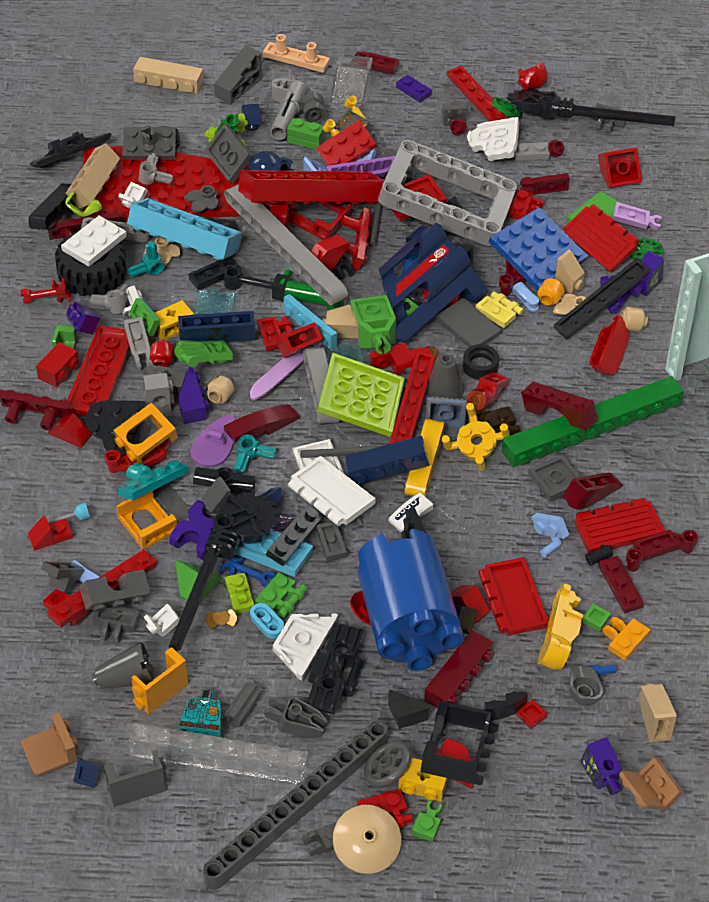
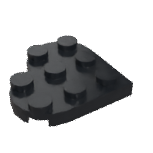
M120 400L94 402L90 405L85 418L87 429L96 438L103 440L106 451L117 450L121 457L127 455V451L124 447L120 448L116 444L114 429L145 408L146 402ZM144 421L128 432L126 438L129 443L134 445L142 443Z

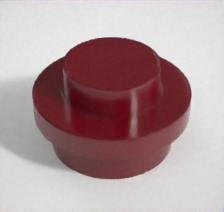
M460 118L454 119L450 123L451 132L456 136L462 135L466 130V122Z
M559 140L550 141L548 144L549 153L553 157L561 156L564 152L563 143Z

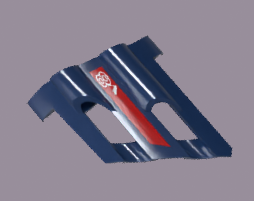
M434 223L431 227H418L406 237L407 244L379 268L384 293L387 295L396 317L397 339L401 342L407 341L458 294L461 298L467 299L471 303H476L488 291L483 281L472 269L467 252L460 246L456 247L447 238L444 229L438 223ZM413 252L417 257V261L396 278L394 268ZM426 281L429 285L426 301L407 317L403 300Z

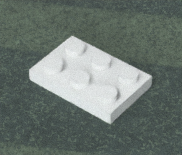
M97 216L63 243L61 247L65 253L85 265L91 266L127 237L126 231L101 216Z

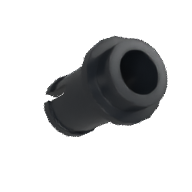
M602 544L599 549L585 554V559L588 565L593 566L601 560L613 556L609 545Z

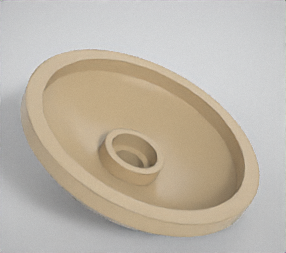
M373 805L356 806L346 811L337 821L332 837L333 848L340 862L351 871L360 874L379 873L388 868L399 854L401 847L400 829L395 819L382 808ZM365 833H371L373 835V839H366Z

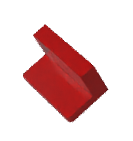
M279 201L278 204L270 203V212L289 230V204L284 201Z

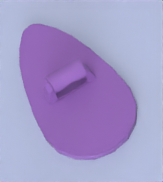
M226 415L217 419L196 438L190 449L191 458L195 463L204 467H215L225 462L232 450L234 441L224 431V425L235 420L233 415Z

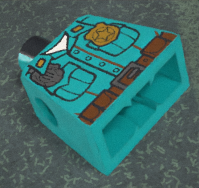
M204 690L202 691L201 698L192 697L189 699L178 725L179 738L221 743V702L214 700L215 694L212 691Z

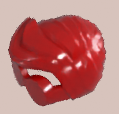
M540 62L528 70L522 71V69H518L519 79L517 82L524 90H532L543 86L548 80L546 67Z

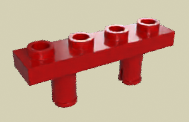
M367 208L363 209L358 219L344 214L340 224L356 232L355 243H350L345 253L351 255V266L357 272L361 265L364 266L367 259L365 253L369 243L366 241L370 235L368 228L372 222L370 217L371 210Z

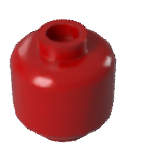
M158 340L151 344L149 358L155 366L168 367L173 363L175 348L167 340Z

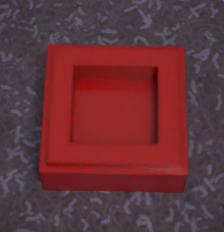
M533 699L517 710L516 713L530 729L546 719L548 714Z

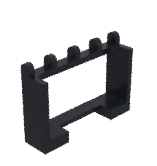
M440 701L431 739L427 741L423 752L420 772L481 785L484 778L476 773L477 771L485 772L487 764L480 762L481 757L489 758L491 755V751L484 748V745H492L495 741L494 736L488 735V732L495 733L498 730V725L490 722L492 712ZM445 723L483 731L474 763L436 755Z

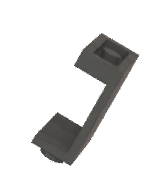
M156 749L152 750L154 766L117 777L113 763L104 765L107 789L113 807L166 791L165 782H168L165 771L166 764L164 758L158 756Z

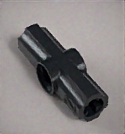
M201 467L195 468L193 484L211 487L215 480L221 477L230 491L254 492L256 476L233 473L227 467H221L217 470Z

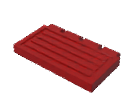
M592 204L589 208L586 206L562 229L585 253L611 274L637 249L636 245L639 243L638 238L630 232L628 233L619 223H615L614 219L603 213L595 204Z
M645 498L631 500L630 505L628 502L611 505V509L609 506L593 509V515L590 510L575 514L574 524L588 553L599 549L602 544L609 545L611 549L632 545L636 540L665 531L651 501L646 502Z
M525 557L487 564L485 569L478 571L493 616L496 618L495 622L499 633H507L510 636L547 628L549 620Z

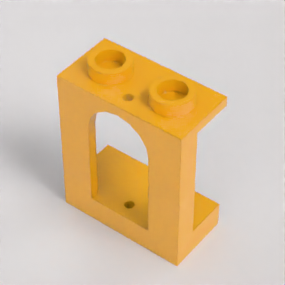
M152 403L114 429L116 444L120 448L124 447L126 449V454L132 462L136 461L140 464H143L141 458L163 441L169 439L173 442L178 438L176 428ZM148 417L159 428L157 432L142 443L134 445L127 441L126 436L128 432Z
M153 491L135 500H125L116 506L118 519L142 549H146L169 537L177 525L175 516L173 514L168 516L153 498ZM139 510H146L152 514L157 522L140 530L133 521L132 516Z

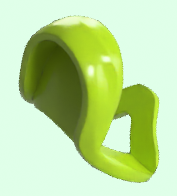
M74 192L65 201L66 205L74 213L83 217L102 209L101 203L98 200H93L83 212L70 203L75 194Z

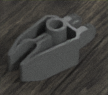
M295 696L289 698L288 701L276 697L269 698L268 704L277 710L266 708L264 715L266 718L278 722L277 727L280 732L303 738H318L322 735L327 719L319 710Z

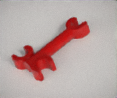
M62 278L61 284H57L55 280H52V289L38 291L22 289L20 296L24 297L23 303L25 304L32 302V299L55 295H57L59 303H62V297L67 298L68 302L71 301V292L67 290L64 278Z

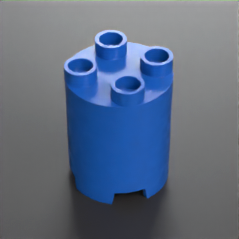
M411 529L410 539L388 542L382 533L369 540L358 551L359 566L357 576L377 649L382 658L396 662H406L409 670L422 671L432 665V657L463 643L464 635L435 541L429 534Z

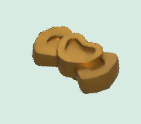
M233 609L215 613L210 611L206 615L205 621L210 629H214L218 624L224 625L226 623L230 626H235L238 616Z

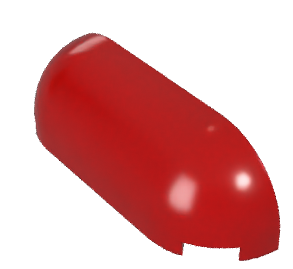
M621 315L615 316L613 318L614 322L607 328L604 326L601 329L589 363L600 374L611 375L616 373L626 349L629 332Z

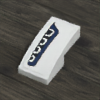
M418 493L398 508L388 521L397 530L402 532L404 530L403 519L406 517L407 509L415 507L420 518L433 510V503L422 493Z

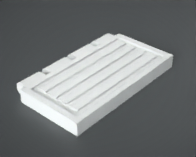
M319 456L292 475L291 481L288 483V487L297 494H300L308 503L314 505L317 510L327 516L337 526L343 523L347 525L375 504V498L322 456Z

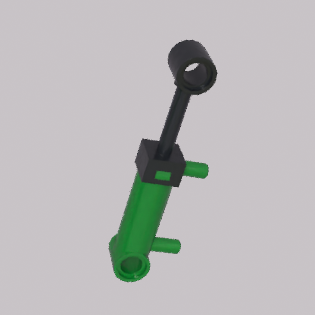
M231 264L223 269L224 286L228 290H237L244 283L272 289V299L284 301V297L290 294L298 301L326 306L328 310L344 306V299L329 305L309 284L290 280L292 271L286 269L284 274L277 273L274 282L243 276L241 268L237 265Z

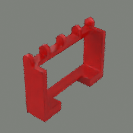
M328 201L327 204H321L339 214L331 225L319 218L314 223L290 209L289 219L292 224L325 240L336 234L341 228L340 224L344 214L350 217L354 209L351 208V204H348L345 209L331 201Z

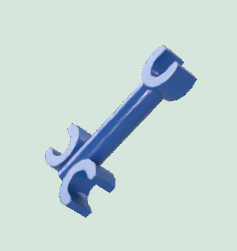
M236 554L233 558L228 559L227 563L221 565L219 569L220 575H223L225 571H230L229 576L235 575V570L245 573L250 577L260 580L263 587L270 583L266 579H273L275 577V573L272 571L262 573L243 565L245 558L242 556L235 558Z

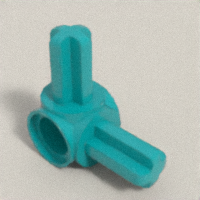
M151 241L147 242L146 254L142 257L141 263L127 269L130 277L144 272L146 274L158 275L164 270L161 256L157 252V244Z
M243 435L238 441L239 447L236 452L238 458L233 469L238 474L244 473L249 460L256 458V456L274 459L276 449L260 445V441L255 440L251 435Z

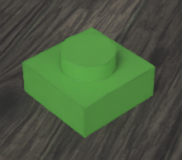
M592 604L583 616L582 623L601 632L610 619L611 613Z

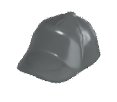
M573 666L571 668L569 689L573 699L581 705L594 704L603 694V686L596 671L588 666Z

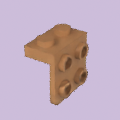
M59 712L51 715L53 728L21 740V746L35 776L43 775L77 761L75 751L78 749L77 741L74 736L70 737L68 732L71 730L67 719L62 720Z
M653 758L639 773L624 770L619 773L622 778V784L634 794L636 803L642 808L667 810L684 793L658 758Z

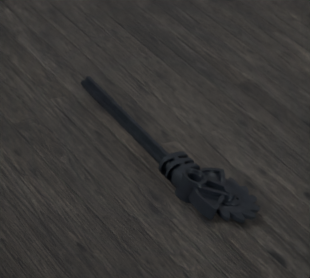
M537 89L514 90V93H508L507 97L511 104L517 105L518 111L538 113V116L542 118H572L576 115L657 125H675L676 116L579 106L574 104V98H570L567 101V97H564L561 100L554 91L544 92Z
M251 492L244 498L241 494H238L235 499L229 495L222 502L219 513L213 519L214 525L208 537V542L205 545L206 556L177 624L169 648L172 647L176 652L178 650L181 651L218 557L231 559L234 557L235 550H237L240 542L247 544L262 542V532L270 535L271 526L278 527L276 517L281 516V512L274 508L277 506V502L267 500L268 495L255 497V492Z

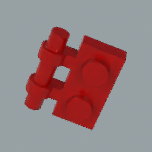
M275 316L257 320V326L266 351L279 349L276 341L281 336L292 332L293 325L287 316L281 317V321H277Z
M400 789L357 801V806L373 805L387 811L395 819L399 829L405 827V824L413 822L411 814L401 815V813L407 812V805Z

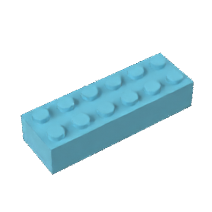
M149 198L131 204L127 222L135 230H145L152 236L164 237L168 242H178L182 247L197 249L198 253H208L218 260H224L238 253L243 234L241 231Z

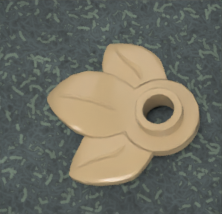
M161 236L155 239L157 252L160 254L164 266L169 264L171 257L180 256L178 246L171 244V242L166 241Z
M564 294L560 299L561 302L554 307L553 313L566 315L584 301L586 297Z

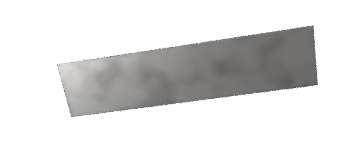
M152 465L150 466V469L154 470L155 467ZM169 483L153 490L179 522L188 518V510L190 508Z

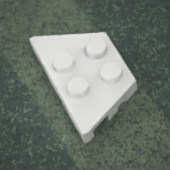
M291 614L274 642L273 651L299 680L302 681L310 669L318 650L322 648L335 623H337L338 614H331V617H319V614Z

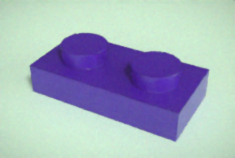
M409 75L396 82V88L420 103L432 95L430 88Z

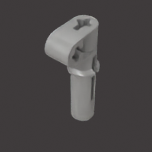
M276 78L271 82L272 99L280 102V109L270 129V135L276 140L285 139L289 123L300 111L301 99L306 92V86L300 81Z

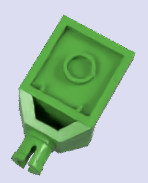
M387 295L350 300V307L358 326L359 348H375L379 354H382L381 349H383L384 354L388 353L391 345L396 343V317Z

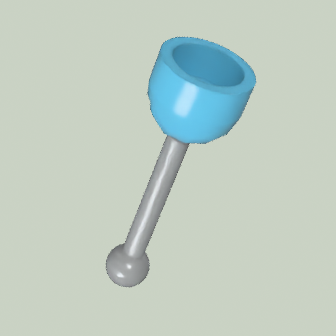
M86 503L77 505L74 513L49 520L48 524L74 516L80 520L90 518Z

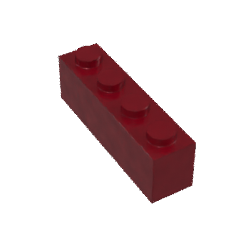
M471 630L463 643L458 646L425 688L424 701L437 709L440 701L457 704L462 692L466 693L472 679L474 677L477 678L482 672L483 665L486 662L489 663L493 658V641Z

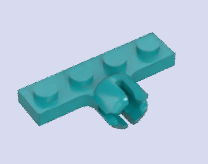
M173 460L162 467L151 470L149 466L134 463L126 471V477L132 479L127 480L125 485L118 488V496L135 500L189 473L188 465Z

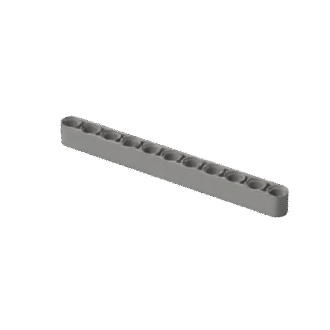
M239 184L224 191L228 204L329 305H333L348 297L344 284L262 203L255 204L248 198H245L238 191Z

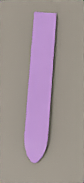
M319 342L317 345L310 348H319L323 344ZM303 351L283 358L258 379L251 388L250 399L254 401L267 394L304 362Z

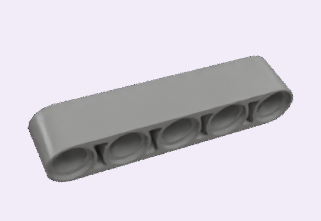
M323 347L304 348L303 361L315 411L318 407L328 369V362ZM316 412L319 424L338 423L340 421L339 419Z

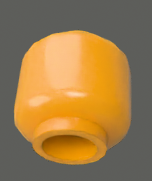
M548 278L544 280L538 289V298L544 305H556L564 294V287L559 280Z

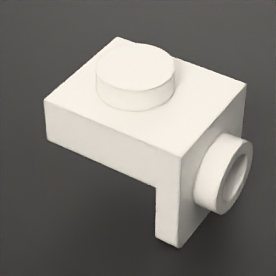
M131 182L125 194L119 193L118 197L122 201V205L131 208L132 203L144 199L148 190Z
M135 286L128 287L125 292L131 306L124 308L123 316L129 315L131 317L129 312L135 299L142 298L140 291L136 290Z
M168 603L153 617L147 614L144 616L148 622L146 627L152 634L158 633L162 637L177 626L180 620L178 614Z

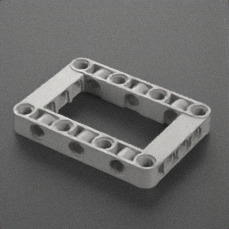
M404 140L382 185L378 201L385 207L432 225L438 223L444 230L480 244L492 246L488 241L491 236L501 231L517 185L513 180L414 141ZM410 168L493 199L487 217H478L459 207L445 204L418 191L414 192L404 188L403 184Z

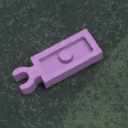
M616 202L614 205L612 219L643 229L650 226L653 230H659L661 224L657 223L662 218L658 215L650 216V211Z

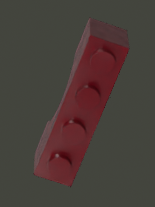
M532 382L521 392L525 411L541 415L548 408H553L567 419L570 426L585 431L598 420L593 400L536 382Z

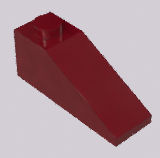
M610 472L573 478L563 498L575 510L588 508L622 488L623 484Z

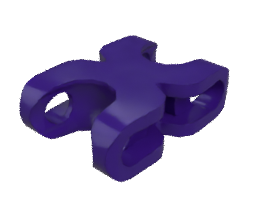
M197 500L188 510L189 520H182L176 525L170 535V545L175 548H181L185 543L195 542L197 543V558L204 561L207 553L205 545L213 528L214 518L205 517L207 509L203 501Z

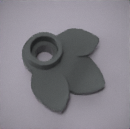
M210 185L203 186L201 190H192L184 196L185 200L192 202L191 209L193 212H202L206 208L213 210L218 206L217 192Z

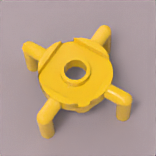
M468 403L466 409L470 423L460 428L457 441L451 442L449 436L444 435L442 442L446 450L459 449L463 455L476 461L479 471H484L486 469L484 459L491 455V452L497 446V441L510 436L507 424H501V432L495 433L488 422L477 421L474 405ZM475 437L482 438V442L478 445L473 444L472 440Z

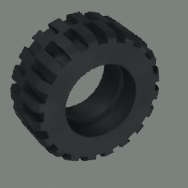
M78 231L73 232L71 236L65 237L63 239L64 242H60L55 251L57 275L60 283L62 278L66 280V288L70 292L78 293L80 296L89 295L90 297L93 294L104 295L105 292L114 290L115 286L118 287L124 280L127 265L125 249L121 241L98 259L101 262L91 266L81 264L82 262L62 251L61 245Z

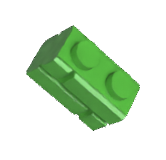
M292 118L287 127L288 143L317 150L316 148L325 142V131L323 126L318 123L303 121L300 118Z

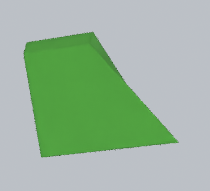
M175 559L180 598L187 601L201 566ZM212 572L201 602L222 579L220 575Z

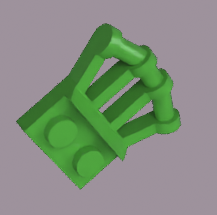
M180 340L174 349V353L179 361L186 362L191 368L196 367L198 363L210 361L214 365V361L224 363L227 360H233V352L224 340Z

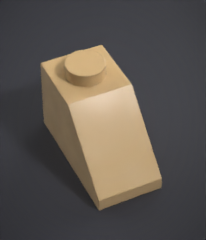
M568 249L557 259L555 279L563 284L564 291L568 294L580 291L585 283V273L573 252Z

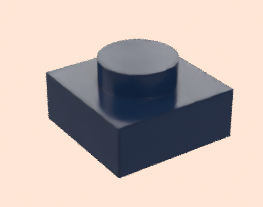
M83 759L78 760L73 782L95 788L98 784L102 765Z

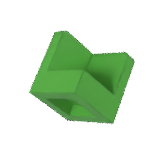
M57 325L52 338V347L54 348L60 342L74 349L77 342L74 327Z

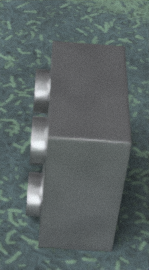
M464 101L443 103L442 121L444 126H450V123L458 118L465 121L466 107Z

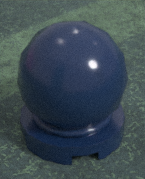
M261 151L255 154L250 160L248 170L294 171V169H291V164H293L291 159L287 157L280 158L271 151Z

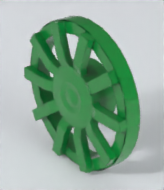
M500 97L493 98L492 106L499 109V112H503L506 117H520V111L510 102Z
M642 237V239H639L638 246H636L638 251L630 255L635 260L637 258L636 254H639V259L642 260L645 254L650 251L654 254L660 253L659 256L663 257V247L655 239Z

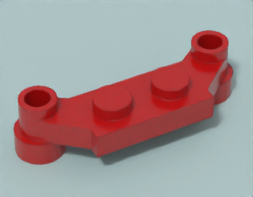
M166 439L141 458L143 465L150 467L167 459L166 453L172 446V442ZM109 450L104 456L105 463L111 473L126 472L130 465L137 463L136 461L132 462L127 455L121 457L117 450Z

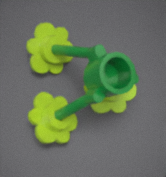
M242 113L229 114L225 120H221L219 127H209V130L205 132L208 142L210 143L224 123L229 125L238 136V132H243L245 126L248 125L245 115ZM240 139V140L244 143V145L247 147V145L245 144V141H244L243 139Z

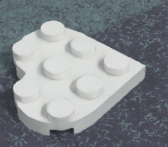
M518 117L478 124L477 128L472 132L469 131L467 135L472 151L478 152L483 150L489 161L512 158L518 146L520 123Z

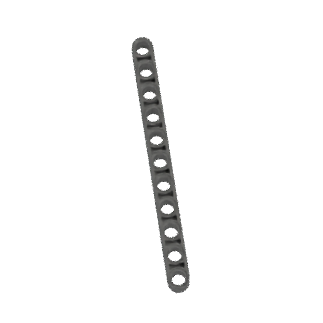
M379 720L367 725L207 861L203 867L205 885L213 890L221 888L363 766L377 748L387 743V725ZM251 844L252 846L245 847L244 845ZM231 858L235 859V860L232 861V862L227 861L228 859H231ZM212 873H218L217 876H210Z

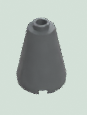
M441 354L437 357L425 390L426 397H462L463 386L456 360L452 355Z
M143 642L136 643L96 667L95 673H92L95 685H99L101 689L132 686L131 677L134 675L145 685L155 679L153 667L149 663L147 658L149 655Z

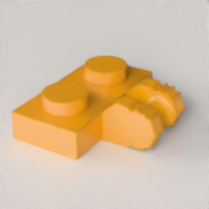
M613 617L610 620L612 627L606 625L602 629L604 635L613 640L609 644L608 650L625 661L649 636L651 630L634 618L626 626L617 617Z

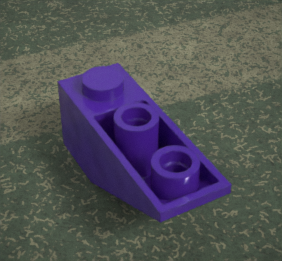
M190 366L178 397L179 409L184 424L207 420L206 412L209 411L207 400H203V397H205L203 387L199 386L198 372L195 373L194 369Z

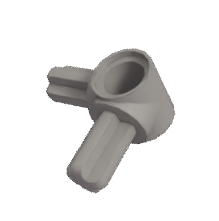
M152 153V155L148 156L147 161L140 164L138 180L145 185H150L155 180L171 184L173 176L158 171L156 167L158 157L155 153Z
M124 284L119 290H111L106 295L93 294L91 295L90 303L92 305L105 306L113 314H120L126 308V302L128 301L125 293L128 284Z

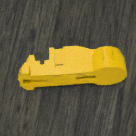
M566 583L561 585L552 601L553 606L544 642L538 656V664L553 670H561L564 667L570 654L572 641L579 634L580 623L583 618V614L574 610L581 598L576 596L575 592L570 590L571 586Z

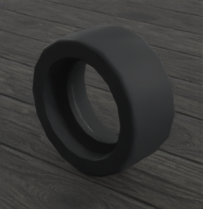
M477 344L467 348L464 352L463 370L469 377L480 380V377L487 374L497 373L499 355L493 347ZM479 357L486 358L492 364L480 367L472 364L470 360Z

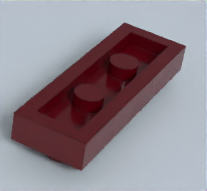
M614 556L599 561L598 567L623 612L628 613L643 608L644 602L619 557Z

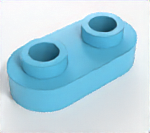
M264 603L255 604L250 609L251 621L267 638L277 639L284 628V623L279 616Z

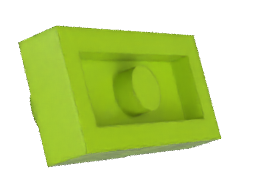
M245 573L226 576L225 584L233 610L236 614L250 611L252 606H254Z

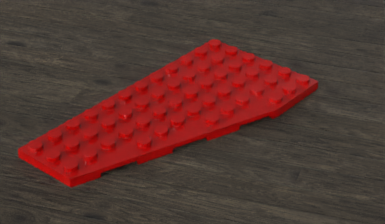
M109 146L120 159L116 164V169L110 173L109 180L103 184L102 191L95 196V199L101 203L102 209L91 214L99 215L118 211L120 222H128L130 208L121 204L122 201L118 195L119 193L124 195L130 183L133 182L148 190L144 199L149 198L199 217H239L240 215L226 201L224 191L238 185L240 175L234 183L228 182L211 158L175 152V160H158L156 164L158 171L173 176L172 183L167 184L155 180L154 183L145 185L139 182L138 177L140 164L147 160H123V146ZM90 147L84 150V164L97 147ZM247 164L243 170H248L249 165ZM206 185L214 187L217 192L218 206L213 210L206 208L202 212H193L191 209L192 202L185 200L184 196L192 190H201ZM262 201V204L268 208V201ZM295 201L294 204H289V209L297 213V203ZM87 205L83 207V212L88 207Z

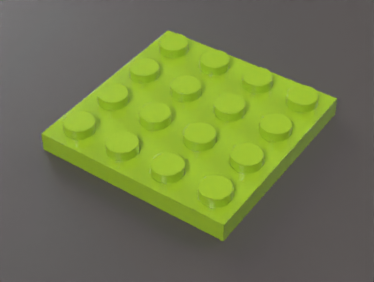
M332 353L316 412L390 437L393 432L405 378Z

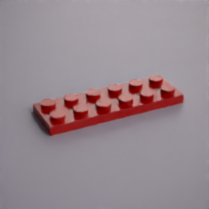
M98 326L67 399L71 403L75 415L86 416L92 403L110 400L130 351L125 329Z

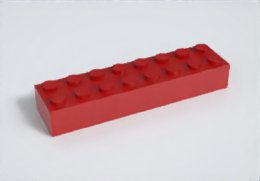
M240 170L238 191L255 204H261L262 201H268V203L278 204L279 201H284L288 204H294L295 201H301L304 204H311L312 201H317L320 204H327L328 201L336 204H344V202L376 204V202H379L378 197L385 180L370 171Z

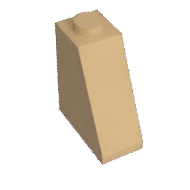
M350 305L327 311V317L323 319V322L337 332V338L358 339V326Z
M663 684L641 686L639 702L649 742L671 740L677 716Z

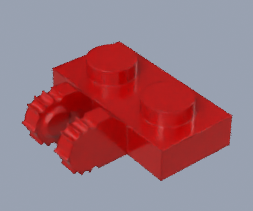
M516 189L507 218L519 220L537 208H542L545 203L542 199L533 198V192Z

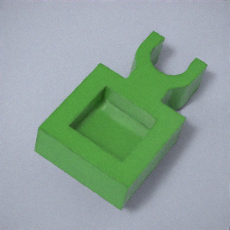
M428 800L426 814L419 812L412 829V835L434 842L441 824V819L437 817L441 814L443 805L439 804L438 809L432 810V801Z

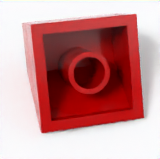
M637 147L598 154L600 172L608 188L642 182Z

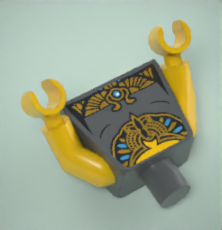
M353 95L344 102L345 107L351 108L352 111L348 110L336 124L332 119H328L323 126V130L327 133L331 132L333 137L357 120H360L373 140L375 139V133L370 132V122L362 114L359 107L355 106L357 99Z

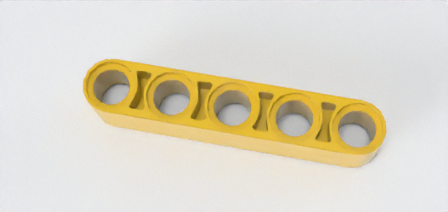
M425 419L420 436L423 437L430 466L409 472L405 486V495L415 496L418 493H422L426 497L444 435L445 422Z

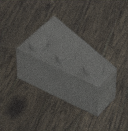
M245 45L214 83L215 97L231 105L262 79L261 52Z

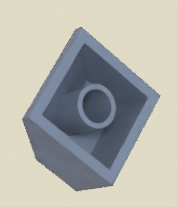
M428 396L426 419L445 422V428L460 429L465 425L467 399Z

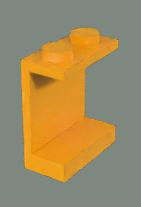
M172 647L165 652L167 670L149 684L145 685L135 675L131 677L134 694L133 702L139 710L143 709L148 715L188 685L186 660Z

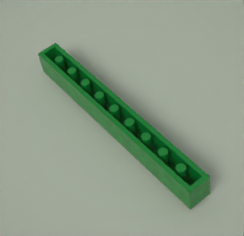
M673 376L664 378L594 404L598 420L586 431L570 426L567 419L562 416L503 438L502 453L512 467L524 465L529 461L558 452L571 445H577L579 442L593 439L603 433H609L614 429L643 420L648 416L659 414L672 407L675 408L682 404L684 390Z

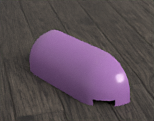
M395 156L326 166V170L370 171L378 177H383L388 174Z

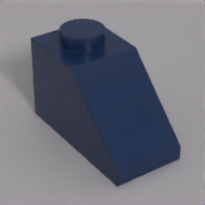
M259 104L242 105L241 112L245 115V120L248 122V125L245 127H247V130L257 129V126L261 125Z

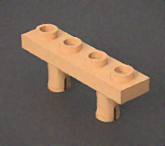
M283 34L277 35L276 44L269 42L263 50V57L317 72L324 73L330 64L329 57L316 54V43L309 42L306 45V51L286 46V36Z

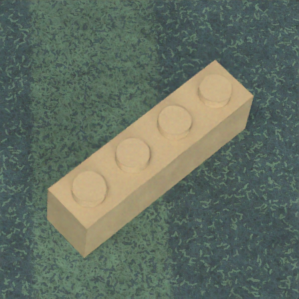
M139 57L133 68L134 82L194 94H198L204 83L203 68Z
M107 143L94 149L66 192L67 196L72 192L75 193L71 200L79 208L86 205L89 206L93 200H96L95 196L102 191L103 184L109 180L110 173L117 167L116 164L120 158Z

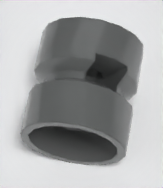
M318 92L306 93L301 99L304 119L311 123L322 122L326 117L322 95Z

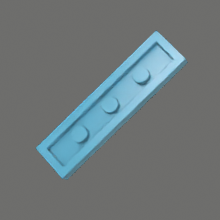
M290 294L284 297L283 310L286 315L290 316L302 327L315 322L323 338L320 342L330 350L337 347L336 331Z

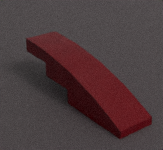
M289 404L274 406L240 417L224 425V431L236 443L243 435H251L254 438L264 432L270 435L300 419V415Z

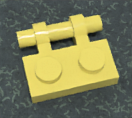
M495 291L492 292L491 297L487 295L475 307L502 328H505L516 319V313L522 315L524 309L517 302H511L504 294H498Z

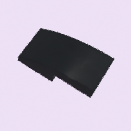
M518 691L505 693V701L492 700L485 702L484 710L492 712L490 721L509 717L516 714L517 710L527 704L528 694L527 692Z

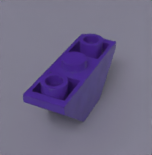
M76 301L68 307L66 315H68L67 319L74 329L93 335L101 319L97 313Z

